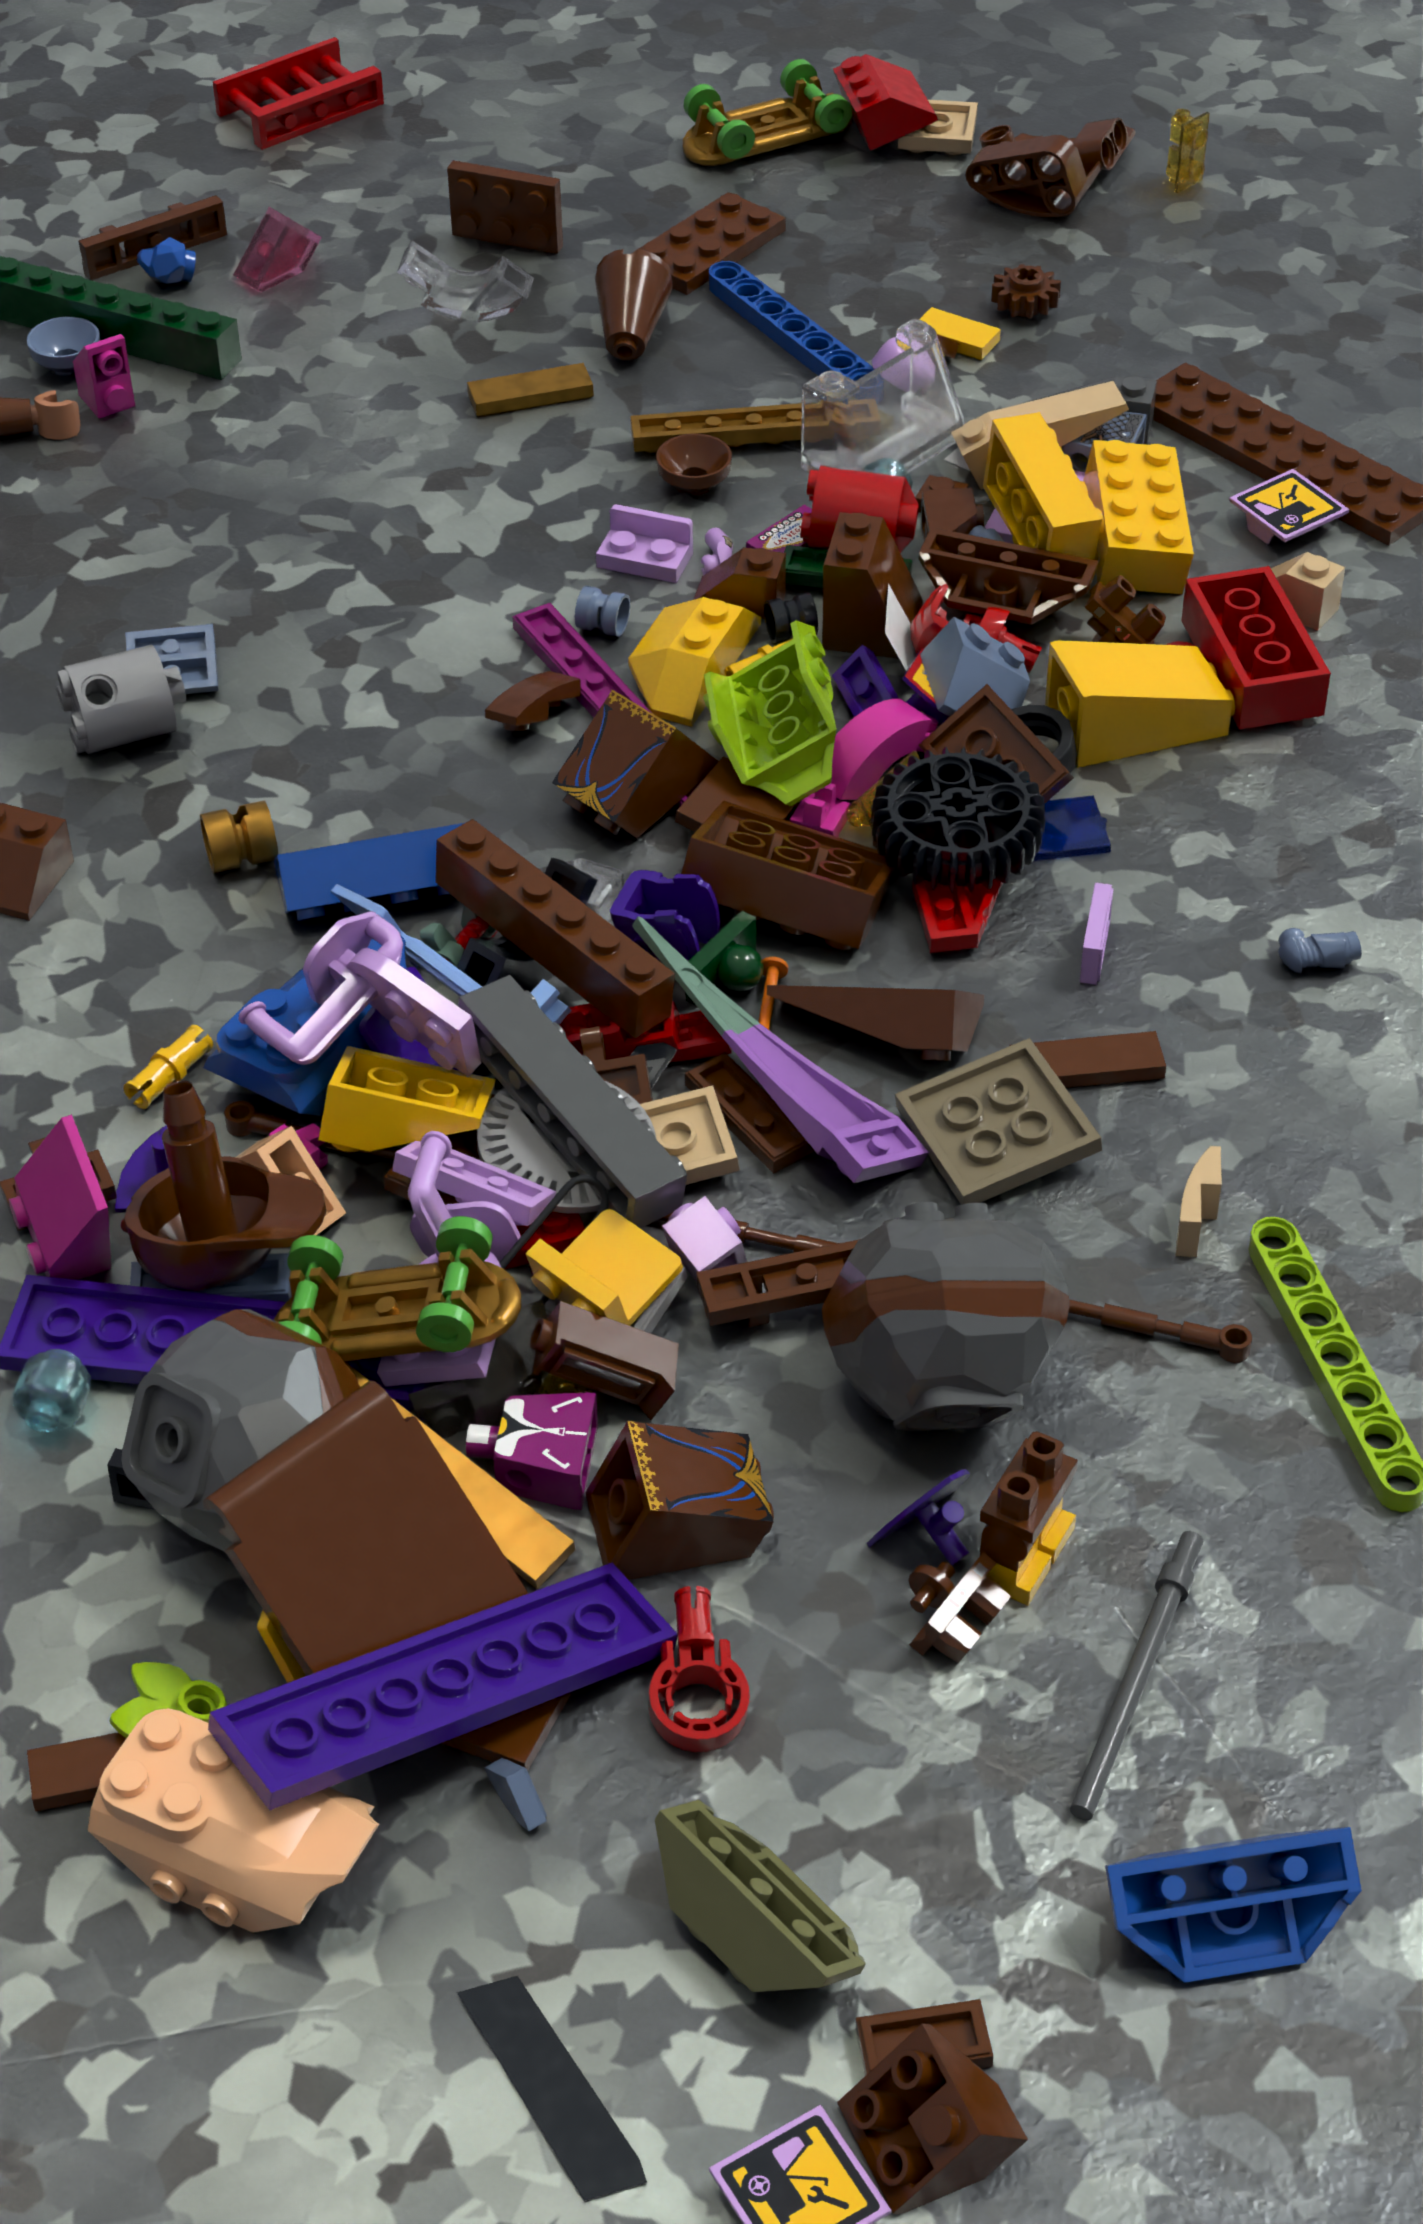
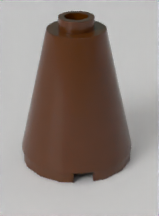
M624 249L604 256L597 265L595 284L606 349L612 356L618 359L633 360L644 353L671 295L673 281L669 265L659 256L641 249H637L636 254H623Z

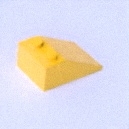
M347 1046L328 1084L318 1140L332 1143L335 1148L342 1151L356 1152L364 1150L370 1152L421 1141L422 1137L430 1131H439L445 1135L478 1129L492 1096L496 1079L475 1074L467 1077L457 1070H447L440 1066Z

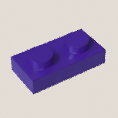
M861 645L832 675L854 717L876 703L899 698L876 655L864 645Z

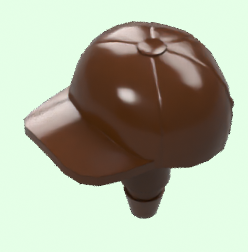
M176 1081L164 1088L163 1122L167 1125V1129L162 1134V1141L169 1168L156 1174L140 1186L131 1197L132 1201L126 1209L125 1217L121 1221L120 1226L124 1232L128 1233L135 1257L147 1274L169 1288L181 1291H200L251 1276L264 1264L272 1248L291 1247L297 1238L314 1235L323 1223L326 1205L323 1189L312 1180L295 1175L268 1172L239 1160V1158L221 1156L215 1126L211 1121L205 1120L206 1110L192 1083L189 1081Z

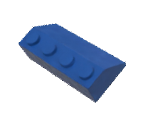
M464 823L277 855L274 865L285 913L296 912L298 921L326 916L325 907L343 904L331 893L336 884L369 900L390 896L391 904L419 900L418 891L437 888L438 896L451 895L435 883L436 840ZM343 904L345 912H352L345 904Z

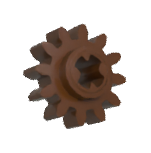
M1020 264L1019 267L1014 269L1006 267L1004 268V275H994L991 302L998 303V311L1008 309L1012 317L1032 318L1038 313L1048 315V307H1058L1061 281L1054 279V272L1044 273L1041 270V266L1034 267Z

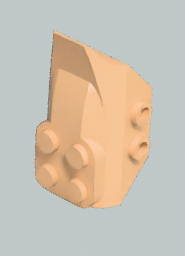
M169 1708L155 1710L145 1715L136 1724L101 1776L90 1810L88 1832L140 1878L159 1898L169 1903L182 1901L194 1906L218 1925L230 1927L234 1924L252 1933L299 1925L320 1892L331 1886L343 1883L379 1826V1823L370 1816L375 1806L328 1787L269 1811L209 1732V1723L184 1712Z

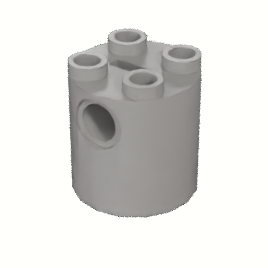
M152 644L64 666L63 670L57 671L59 686H56L57 695L62 711H71L70 718L73 727H70L69 731L77 754L82 752L92 754L173 733L177 730L174 704L186 701L184 684L176 666L168 669L163 668L160 657Z

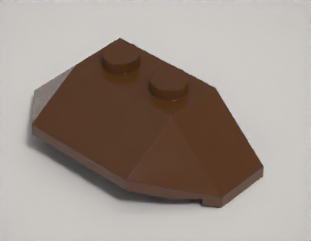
M931 527L918 557L935 588L944 584L949 585L943 600L948 608L982 615L985 614L988 607L1002 608L1010 611L1007 620L1031 625L1087 594L1099 563L1097 560Z

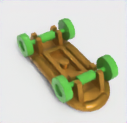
M804 59L790 62L781 73V87L793 98H776L724 112V107L717 91L708 84H700L693 87L684 99V111L696 123L687 131L683 138V152L686 158L693 163L703 166H716L809 140L840 134L848 130L852 125V107L839 94L828 93L825 95L822 92L815 68Z
M456 1216L445 1220L439 1227L436 1239V1248L440 1253L438 1263L355 1272L346 1276H339L344 1256L341 1248L335 1242L317 1235H306L297 1238L292 1243L287 1258V1265L291 1271L289 1282L292 1297L280 1308L273 1320L337 1352L343 1361L430 1351L456 1352L464 1348L476 1347L491 1342L506 1333L516 1322L521 1311V1292L515 1279L506 1270L485 1261L490 1254L493 1240L490 1229L477 1219Z

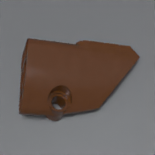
M1121 118L1088 122L1076 138H1067L1062 135L1032 136L1024 133L1014 137L1009 125L996 126L985 131L980 136L979 140L982 149L967 167L965 173L966 181L971 188L987 199L1018 213L1039 217L1067 216L1074 211L1100 171L1111 170L1136 133L1133 128L1125 126Z

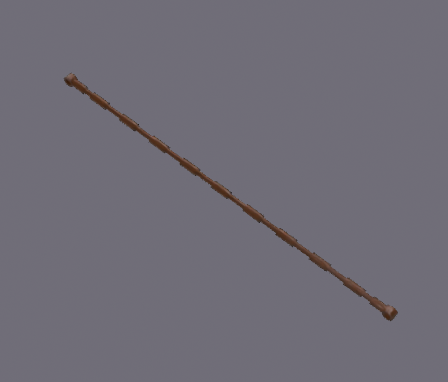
M245 1101L233 1102L224 1111L227 1131L237 1137L247 1136L252 1132L269 1136L270 1132L283 1124L288 1127L292 1126L295 1131L303 1128V1126L291 1124L289 1119L255 1112L253 1105ZM328 1142L319 1146L352 1155H357L361 1152L392 1160L395 1158V1152L401 1149L388 1147L370 1152L364 1150L347 1152L335 1148L332 1143ZM672 1213L658 1220L668 1222V1219ZM735 1220L741 1230V1233L737 1236L742 1243L750 1240L793 1250V1253L839 1244L800 1234L795 1238L749 1227L747 1222ZM1069 1299L1068 1313L1099 1319L1103 1325L1154 1336L1156 1332L1178 1337L1182 1343L1217 1350L1224 1360L1232 1363L1245 1361L1250 1355L1252 1334L1242 1325L1231 1324L1223 1329L1186 1321L1181 1325L1159 1320L1158 1315L1106 1303L1104 1307Z

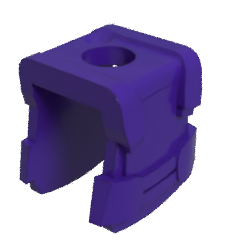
M650 870L634 871L628 877L610 908L614 927L658 961L660 960L632 926L637 916L647 921L687 961L700 951L699 942L707 944L720 929L719 908L714 892L709 883L705 882L699 875L676 874L673 879H667L663 877L661 872Z

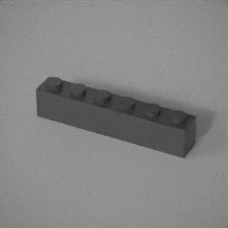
M508 975L459 997L458 1007L473 1018L481 1061L580 1175H589L601 1181L608 1193L609 1209L616 1211L637 1227L642 1228L682 1206L687 1181V1173L682 1162L665 1150L655 1138L651 1127L646 1122L640 1121L626 1106L620 1092L615 1088L609 1087L596 1072L592 1061L586 1055H581L567 1039L562 1027L558 1023L552 1022L545 1015L529 991H524L513 977ZM589 1184V1186L600 1197L599 1191L595 1188V1186Z

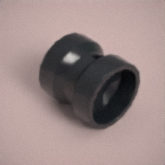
M809 592L797 594L789 601H783L780 598L765 601V624L771 642H785L790 636H793L790 623L795 620L814 626L817 635L818 615L814 600Z

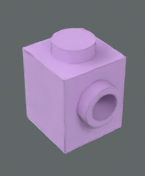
M706 1196L694 1204L687 1203L677 1208L670 1215L668 1222L662 1226L669 1248L680 1257L683 1266L696 1282V1272L747 1262L742 1241L737 1236L741 1233L737 1222L725 1207L716 1210Z

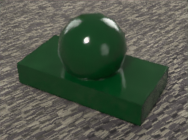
M744 911L738 913L688 962L718 989L722 985L731 991L738 992L754 988L759 983L764 970L760 954L756 952V917ZM685 992L686 1001L696 1005Z

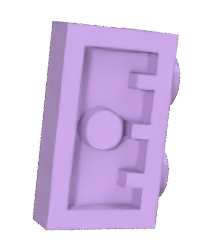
M614 504L610 510V531L596 552V567L677 583L693 555V522L689 518Z

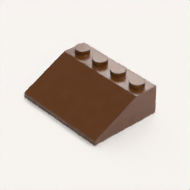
M723 800L691 836L681 874L699 875L705 882L710 884L717 903L733 908L736 915L744 911L756 917V920L764 918L779 923V927L788 933L796 935L810 933L824 938V942L834 948L849 950L852 947L859 949L868 936L897 866L888 867L885 856L879 855L876 849Z

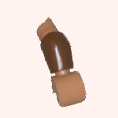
M56 390L47 391L34 398V405L30 404V399L0 397V436L2 437L33 432V425H37L41 436L53 440L72 438L77 436L80 431L81 424L77 402L71 400L57 402Z

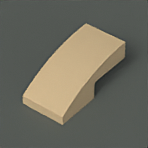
M1210 1146L1204 1152L1187 1180L1180 1210L1176 1256L1197 1257L1201 1219L1217 1220L1222 1186L1220 1146Z

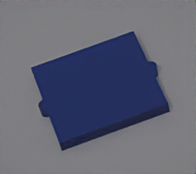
M1094 795L1049 800L1045 803V832L1043 833L1040 851L1035 853L1034 861L1111 852V843L1106 831L1107 819L1101 817Z

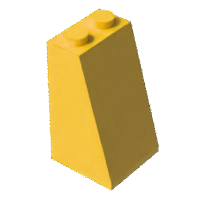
M1060 640L1050 642L1045 705L1060 711L1070 721L1077 751L1075 762L1077 768L1228 735L1230 717L1235 713L1233 694L1229 689L1224 688L1217 677L1214 665L1206 661L1197 646Z

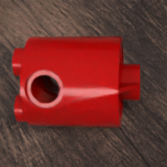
M823 465L820 466L819 471L810 469L807 495H809V501L813 502L811 513H803L800 538H803V542H806L808 547L829 549L840 512L850 514L863 513L868 516L883 517L900 553L914 539L919 504L906 477L838 469Z

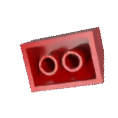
M867 54L849 57L840 66L833 68L842 96L851 104L852 118L870 151L938 121L935 111L910 70Z

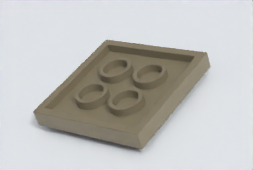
M1030 1038L895 1094L897 1109L917 1139L929 1151L928 1156L961 1205L983 1202L1102 1151L1101 1136Z

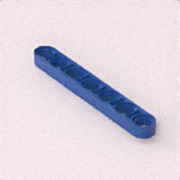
M721 261L710 266L709 290L840 394L848 400L873 398L874 403L881 399L883 379L869 363L741 265L731 261Z

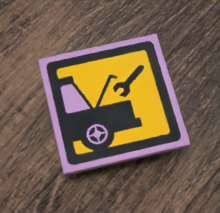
M1294 469L1229 497V501L1246 513L1248 530L1267 545L1274 535L1287 542L1349 513L1347 507Z
M821 2105L709 2167V2172L742 2224H874L891 2214L890 2207Z

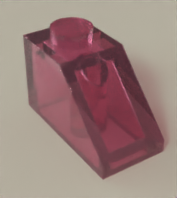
M269 207L233 275L256 290L264 292L303 272L322 237Z

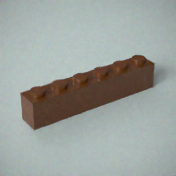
M471 819L436 840L435 883L633 1038L639 1037L671 1016L675 973L477 821Z

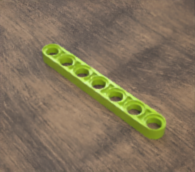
M1265 1217L1258 1220L1251 1230L1248 1248L1250 1257L1373 1492L1381 1504L1390 1510L1410 1512L1419 1508L1423 1503V1461L1298 1230L1291 1222L1283 1218ZM1270 1236L1278 1237L1287 1246L1281 1249H1271L1264 1246L1260 1240ZM1287 1274L1299 1275L1307 1281V1284L1294 1288L1284 1284L1280 1278ZM1306 1313H1317L1324 1316L1328 1323L1324 1326L1314 1327L1304 1323L1300 1317ZM1329 1352H1336L1346 1356L1350 1363L1345 1366L1336 1367L1326 1363L1321 1356ZM1357 1392L1367 1396L1372 1403L1366 1407H1354L1346 1403L1343 1396L1348 1393ZM1370 1434H1382L1389 1437L1394 1445L1388 1449L1374 1448L1366 1442L1365 1437ZM1393 1476L1408 1477L1413 1480L1417 1488L1408 1492L1398 1491L1392 1488L1387 1480Z

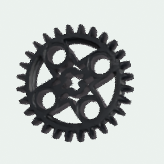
M944 747L940 755H934L930 750H926L922 760L911 755L907 766L900 763L895 764L893 774H885L882 785L876 787L875 799L871 807L873 841L876 842L878 854L885 856L886 865L888 867L897 866L899 877L912 873L915 885L926 880L931 882L933 891L939 884L948 885L951 893L954 892L956 886H967L970 893H972L976 884H983L990 890L994 879L1006 884L1009 881L1010 873L1021 875L1024 864H1033L1035 853L1040 851L1043 833L1045 832L1044 797L1039 794L1038 784L1030 782L1029 772H1018L1017 764L1014 761L1003 765L1000 754L990 759L985 757L983 749L977 755L968 754L965 747L961 749L960 753H950L947 747Z

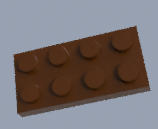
M727 192L639 249L649 251L664 260L671 270L673 289L688 295L709 281V268L714 263L721 261L737 263L785 232L786 217L774 213L766 207L745 200L737 194Z

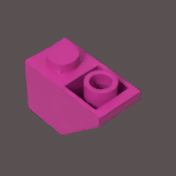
M119 334L84 346L73 361L80 398L99 419L135 407L123 335Z

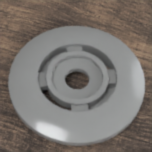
M606 1082L610 1088H615L620 1092L626 1106L640 1121L646 1122L651 1127L656 1138L653 1124L641 1105L624 1090ZM506 1088L502 1089L489 1101L481 1125L477 1129L476 1142L480 1161L552 1189L557 1194L571 1178L580 1174L564 1155L552 1145L551 1140L534 1121L533 1123L530 1122L532 1120L531 1117ZM580 1183L575 1185L552 1212L570 1214L598 1211L601 1206V1198L588 1183Z

